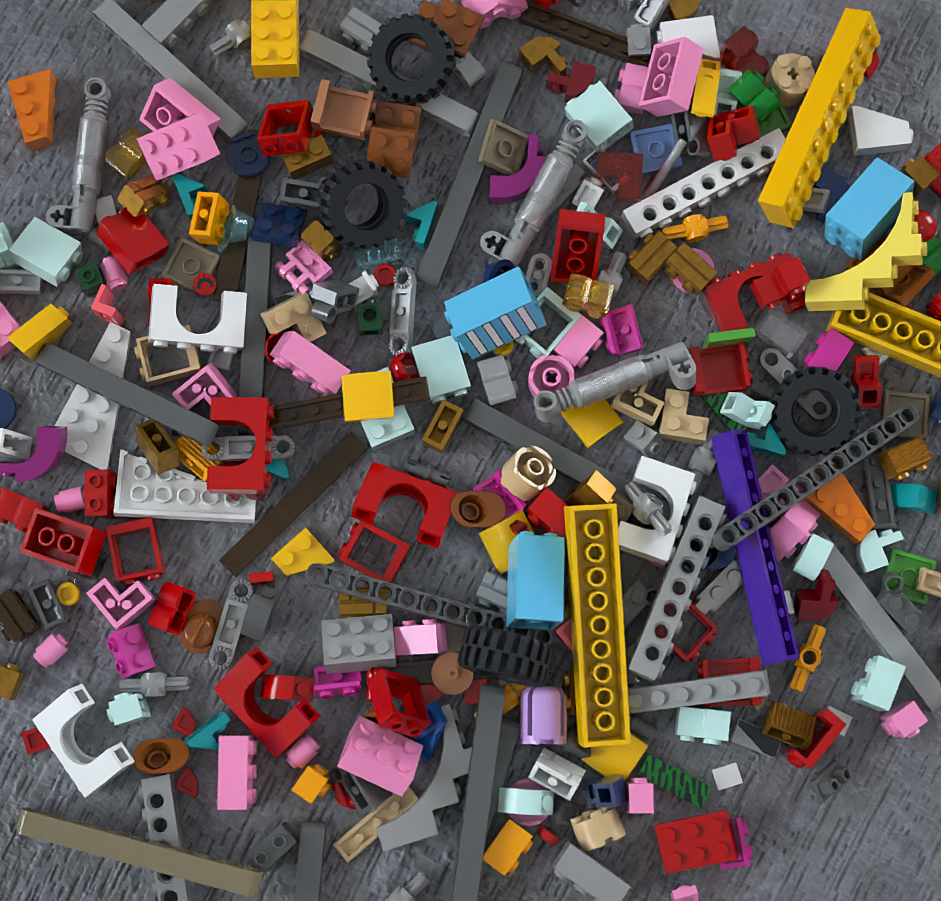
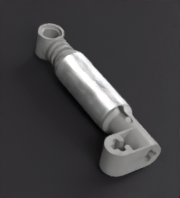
M98 77L90 78L84 86L86 103L85 113L80 118L76 158L72 178L73 205H55L50 207L46 213L48 224L67 234L90 235L93 230L96 198L101 190L108 134L106 110L112 94L106 83ZM102 89L100 94L94 95L96 90ZM62 216L70 221V225L64 219H61Z
M571 120L565 125L564 132L560 137L562 140L558 141L560 145L555 147L557 151L554 150L553 153L548 154L545 163H543L534 183H532L533 185H531L532 187H530L531 191L527 193L514 219L515 225L508 238L495 231H487L482 235L480 245L488 255L498 260H510L515 267H518L534 235L540 232L550 213L549 211L554 206L553 204H555L561 189H563L562 187H564L563 185H565L564 183H566L565 181H567L573 169L574 160L572 158L576 157L574 153L579 152L577 148H581L587 138V128L581 120ZM572 128H580L582 130L581 136L578 138L571 137L569 133ZM496 238L495 241L498 245L503 240L506 241L499 256L495 255L498 250L497 247L492 246L491 249L489 248L488 239L493 240Z
M682 341L645 356L642 354L616 363V365L613 364L571 381L566 386V389L564 387L561 388V392L559 390H555V393L551 391L539 392L534 397L536 417L542 422H552L561 413V410L565 412L567 408L569 410L572 409V406L574 408L588 407V405L590 406L611 396L646 384L653 377L668 372L672 382L678 389L688 390L696 384V365ZM684 365V372H681L680 366Z

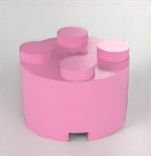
M544 355L539 357L532 364L529 371L528 388L530 393L535 397L541 391L555 393V390L561 392L563 387L566 389V386L571 381H574L573 367L562 356ZM547 376L549 378L555 377V382L548 383Z

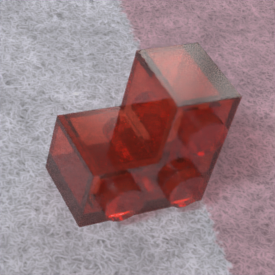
M745 25L724 41L719 61L726 69L740 71L742 74L748 69L753 73L757 70L763 77L767 75L770 69L767 59L756 52L759 44L757 35L754 31L748 30Z
M598 152L597 178L619 179L618 202L638 203L641 201L644 154Z

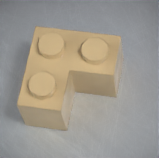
M306 292L299 293L260 313L270 334H276L290 326L293 331L309 342L327 334L321 321L312 317L313 305Z
M648 383L616 395L611 408L651 428L665 403L644 393Z
M673 389L665 390L662 400L665 403L661 409L658 434L661 439L702 445L706 441L709 418L686 415L689 392Z

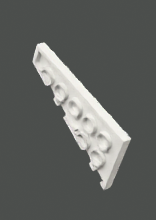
M110 322L89 363L125 379L124 372L126 361L128 360L132 333ZM77 384L55 426H67L65 452L100 470H109L114 431L117 426L120 405Z
M120 449L114 516L255 523L256 500H251L242 494L239 501L233 500L228 494H211L206 489L207 482H203L197 479L196 476L174 468L158 475L148 459L141 456H133L128 454L127 451Z

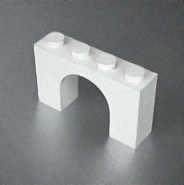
M153 285L148 342H153L156 347H168V344L177 345L178 349H191V346L200 347L201 351H214V348L223 349L224 353L235 354L237 350L243 348L247 293L223 291L217 327L205 334H194L184 329L177 319L176 301L178 286Z
M644 456L640 458L632 482L656 490L666 498L670 507L668 522L672 526V531L662 536L656 529L648 530L621 521L618 524L619 550L665 565L668 559H673L676 551L673 543L675 537L679 539L683 529L680 521L682 516L686 517L690 503H687L689 494L693 495L697 482L693 481L694 473Z
M80 684L63 693L33 719V722L76 784L78 790L86 798L99 791L135 761L122 742L107 749L97 758L90 757L80 750L74 738V724L77 718L95 703L83 684Z

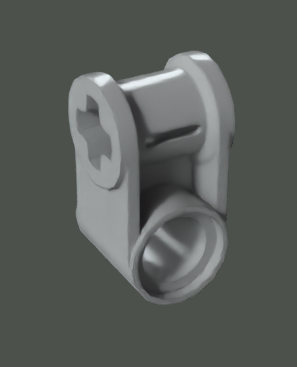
M469 52L465 58L454 53L456 66H454L453 72L460 82L469 89L486 75V71Z

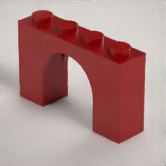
M789 253L772 255L768 258L769 261L762 264L761 261L752 263L748 266L749 269L742 272L740 269L735 270L722 280L715 278L705 287L703 293L720 332L747 329L749 327L738 304L739 289L743 285L773 272L778 265L791 260L792 258ZM806 291L802 292L803 295L793 301H790L789 298L781 301L786 315L807 307L805 303Z
M211 397L210 420L217 425L244 426L254 433L256 439V446L252 456L243 464L237 466H208L206 489L211 494H267V488L271 487V474H267L268 465L272 464V451H269V442L273 441V428H270V419L274 418V405H271L268 398Z
M372 462L353 504L351 517L373 525L378 511L385 500L397 495L409 496L418 501L425 512L416 541L438 549L452 516L451 502L459 493L454 492L450 488H443L432 484L428 480L413 477L406 472L394 470L384 464Z
M256 647L246 653L213 689L217 692L219 698L226 702L234 711V714L245 723L250 732L264 744L267 751L277 759L321 715L306 699L294 706L283 718L270 717L258 707L254 697L256 682L273 663L259 647Z

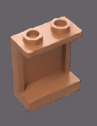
M321 79L311 118L312 129L365 140L366 134H370V129L373 125V120H370L371 114L376 112L378 99H375L374 91L370 90L369 94L338 88L331 86L330 81Z

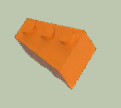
M47 69L7 81L25 144L31 152L53 146L54 105L56 102L55 85L57 84V78L52 70Z
M834 462L832 464L833 467L838 469V465ZM843 473L804 499L821 514L820 516L854 545L860 543L875 525Z

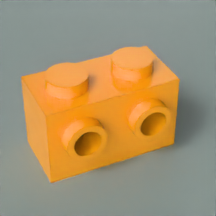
M197 193L189 235L199 244L220 245L221 238L225 234L224 223L229 214V203L219 193Z
M320 764L307 766L292 788V791L310 804L316 802L318 797H324L332 786L329 784L331 777L328 776L329 771Z
M508 818L484 852L483 860L504 876L507 872L512 874L520 863L517 861V858L521 852L526 854L534 843L531 841L532 834Z

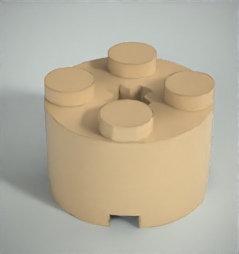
M793 53L780 55L768 71L764 85L767 88L772 85L780 94L778 97L781 102L780 105L794 106L806 96L815 76L814 68L811 65L812 62L807 56Z
M537 446L523 447L503 465L501 484L516 497L529 501L537 497L554 481L556 469L552 467L551 462L553 460L546 451Z
M604 807L597 810L592 808L570 819L578 843L584 852L604 846L607 842L615 841L626 835L616 807Z

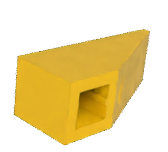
M701 58L691 98L692 114L699 117L713 118L720 77V62Z

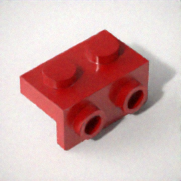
M108 469L86 470L84 472L85 516H100L107 519L117 518V516H114L117 486L115 472Z

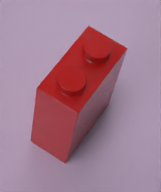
M127 207L121 209L118 214L104 217L100 221L96 233L129 275L165 257L170 246L145 214L134 217L127 210Z

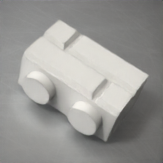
M544 748L528 778L570 801L586 770Z

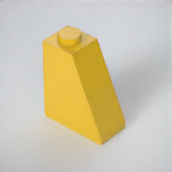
M49 304L9 335L7 339L35 362L45 343L53 345L73 323L68 319L70 314L63 307L59 306L56 308L54 305Z

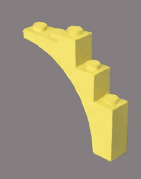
M913 192L903 193L901 210L895 226L887 239L871 256L843 273L810 281L806 287L805 303L808 311L864 309L865 301L869 300V288L893 287L894 279L898 278V266L923 264V256H927V242L922 241L921 234H918V222H914V215L919 214L918 201H914Z

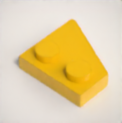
M307 528L303 529L271 558L286 576L307 571L308 567L314 563L330 565L336 562Z

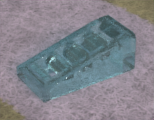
M394 237L390 241L383 240L384 244L378 248L372 245V248L369 250H364L361 247L354 249L358 270L375 268L381 264L392 265L405 262L401 240ZM391 247H393L395 255L393 256L391 252ZM383 248H385V253H386V257H385V258H383V254H382V249H383ZM372 250H376L377 260H374ZM367 251L369 262L365 263L363 252Z

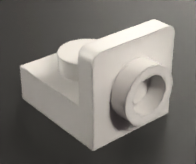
M593 176L591 179L585 178L572 204L579 207L581 202H585L595 209L600 197L606 190V187L603 186L604 182Z
M366 271L361 273V277L349 283L360 288L355 308L357 304H362V301L370 300L378 295L376 287L379 285L373 275L368 276Z

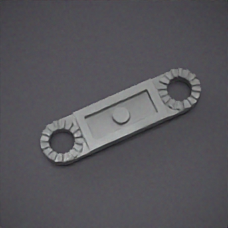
M407 267L397 269V273H394L395 277H393L394 289L392 290L389 349L395 356L404 352L410 353L413 343L417 276L414 270ZM405 274H408L409 280H407L405 284H402L403 276ZM403 340V343H405L403 344L404 347H402L401 351H398V343Z
M766 349L759 357L762 369L778 385L782 383L787 375L789 376L797 370L777 349ZM773 354L777 359L776 365L769 366L765 362V356ZM817 389L802 393L795 402L811 419L817 421L824 420L831 413V404ZM820 403L824 405V414H816L813 410L814 404Z
M285 435L273 436V441L269 442L272 460H286L293 456L295 444L290 437ZM255 436L214 437L212 443L220 446L219 452L210 455L207 452V447L202 445L201 450L204 457L210 461H247L255 450L256 439ZM281 442H287L290 445V449L287 453L281 454L277 451V445Z
M245 579L236 580L231 585L209 654V663L217 670L229 668L236 653L243 619L251 597L254 594L253 585ZM241 584L246 585L248 588V593L243 598L238 597L235 592L237 586ZM223 651L227 654V662L223 665H218L215 662V655Z

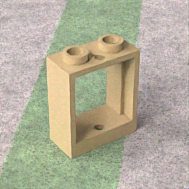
M190 325L182 326L187 331L193 333ZM149 335L136 339L135 354L138 360L141 359L143 366L140 368L141 378L150 386L193 376L202 369L198 348L191 346V349H186L190 367L154 376L147 350L148 347L154 346V343L148 342Z

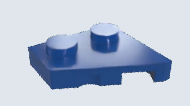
M436 701L426 706L431 724L417 738L407 735L409 739L424 745L420 755L424 764L432 759L448 722Z

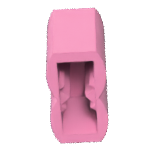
M626 63L625 69L620 70L618 82H621L622 86L621 90L616 89L614 98L626 112L643 115L644 109L639 107V102L648 67Z

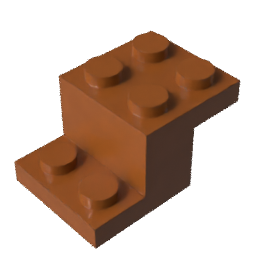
M424 0L418 12L419 15H422L424 18L428 17L438 24L448 34L456 54L464 58L484 21L483 15L450 0H443L440 6ZM415 38L406 40L431 52L429 46L422 40Z
M378 100L374 124L370 129L367 160L388 168L397 177L410 178L413 155L417 149L422 106Z
M881 237L861 261L856 257L852 258L845 265L847 270L859 265L871 256L887 238ZM924 265L898 266V278L894 279L893 287L871 288V290L879 297L906 307L936 274L932 268Z

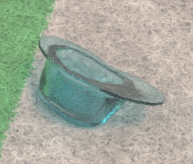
M233 204L230 215L224 223L225 233L223 238H221L220 245L217 247L219 253H222L229 243L244 242L253 231L255 220L246 213L236 210L235 204Z

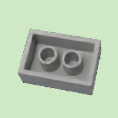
M392 614L322 620L323 658L326 673L338 674L368 671L372 667L374 669L377 667L384 669L397 668Z
M567 841L552 863L556 876L566 883L569 879L573 881L575 889L586 897L590 893L595 897L593 901H622L631 887L626 881L569 841Z

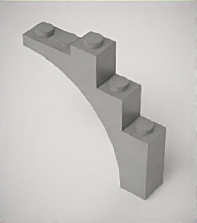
M450 704L440 707L448 722L442 733V749L439 763L430 784L422 796L407 811L395 819L376 827L383 851L439 834L438 828H441L438 814L433 815L432 810L459 802L458 796H461L458 782L453 783L452 778L468 774L472 747L463 749L462 745L466 744L462 730H457L455 722L459 721L455 707L451 708Z

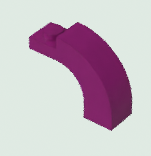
M529 134L527 162L521 171L510 176L491 175L489 204L513 203L523 199L531 191L530 187H532L531 185H533L532 183H534L546 157L541 156L542 143L538 142V135Z
M67 426L38 427L37 446L32 457L27 461H0L1 477L15 476V482H25L50 472L59 463L65 452Z

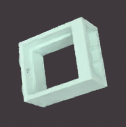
M548 287L537 298L540 307L546 303L568 321L569 324L546 350L527 334L515 339L519 344L523 345L525 343L530 347L531 354L536 358L551 355L553 349L582 316Z

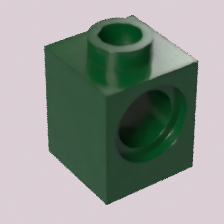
M96 262L75 270L81 290L87 297L96 295L101 284L106 285L100 267Z
M375 300L362 301V304H357L360 336L383 334L380 302L376 303ZM371 312L376 315L373 321H366L364 319L367 313Z

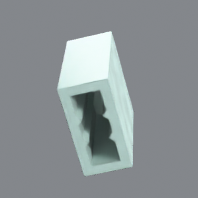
M601 81L589 85L582 95L578 98H572L564 107L566 117L570 121L577 119L585 124L587 128L586 141L598 155L634 128L633 119ZM576 127V129L582 134V130Z
M36 217L33 218L9 249L12 262L58 287L61 281L64 282L68 278L71 268L74 264L77 265L83 257L81 242Z
M452 335L411 347L419 377L426 376L428 380L431 400L427 401V403L438 404L443 399L446 400V397L454 395L455 398H459L468 394L467 391L471 390L470 381L458 342L454 341Z

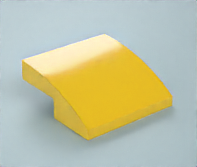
M391 371L365 372L341 376L345 422L394 418Z
M606 399L590 406L588 405V407L574 408L572 406V409L569 410L567 408V411L563 412L561 410L560 413L587 448L604 436H607L623 423Z
M519 510L495 526L487 527L479 532L499 574L508 571V548L512 540L520 532H534L523 510Z
M630 732L631 744L591 747V757L582 758L581 760L605 777L612 774H621L625 781L647 749L648 744Z

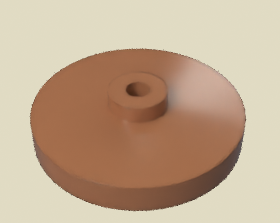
M456 652L441 655L433 664L431 672L434 685L438 690L448 695H457L466 691L471 685L474 672L459 666L457 661L459 653Z

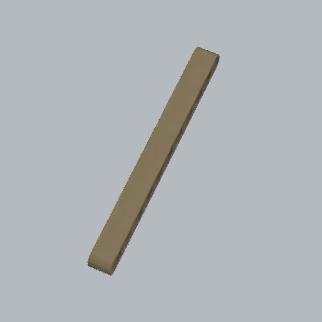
M21 808L16 833L236 894L248 897H258L263 871L242 864L33 808Z

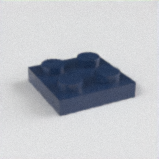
M262 202L252 233V240L297 247L306 218V209Z

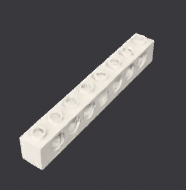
M778 128L759 140L738 149L737 157L727 161H716L623 210L621 218L634 240L639 237L644 239L653 233L652 230L659 226L661 229L665 228L673 222L674 218L678 216L684 218L692 212L691 209L697 206L702 208L708 205L712 198L716 196L721 198L731 192V188L737 185L738 187L746 185L753 176L761 177L769 172V168L774 166L786 139ZM761 152L769 153L771 158L766 159L762 157ZM748 162L752 168L746 169L741 163ZM722 173H730L732 175V179H725L722 176ZM702 183H710L713 189H705ZM683 193H691L694 199H685ZM671 203L674 209L666 210L663 204ZM651 213L655 219L648 221L643 215Z

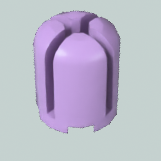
M529 686L522 691L520 695V743L567 744V695L563 689L558 686H542L541 688Z

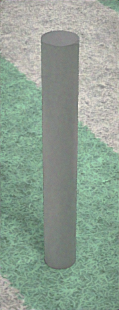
M682 138L678 140L643 195L644 197L648 198L656 193L688 142Z

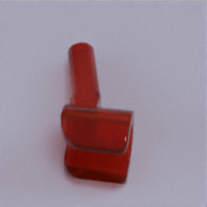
M515 520L509 526L516 536L520 532L529 531L527 524L520 520Z

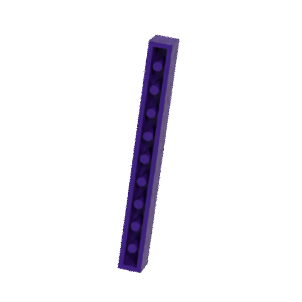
M747 429L731 430L711 437L730 521L763 500ZM759 509L760 515L767 518L766 512ZM741 521L742 528L749 530L748 525ZM767 524L736 545L738 563L741 567L743 585L746 589L748 607L751 612L754 633L757 638L759 655L763 665L799 658L769 524Z

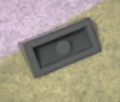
M49 578L27 588L46 632L68 621Z

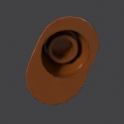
M488 491L461 492L454 497L450 508L456 522L469 528L495 526L502 521L506 511L501 497Z
M205 599L192 606L187 615L186 624L180 633L181 643L188 651L199 654L205 653L212 648L223 608L218 602Z
M147 739L135 748L133 753L134 764L142 772L152 776H162L166 773L175 772L184 766L189 757V748L180 739Z

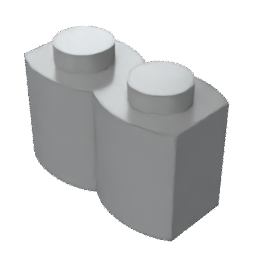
M499 355L476 363L490 407L516 400V394H519L516 381H511L509 375L512 372L509 359L505 360L503 355Z

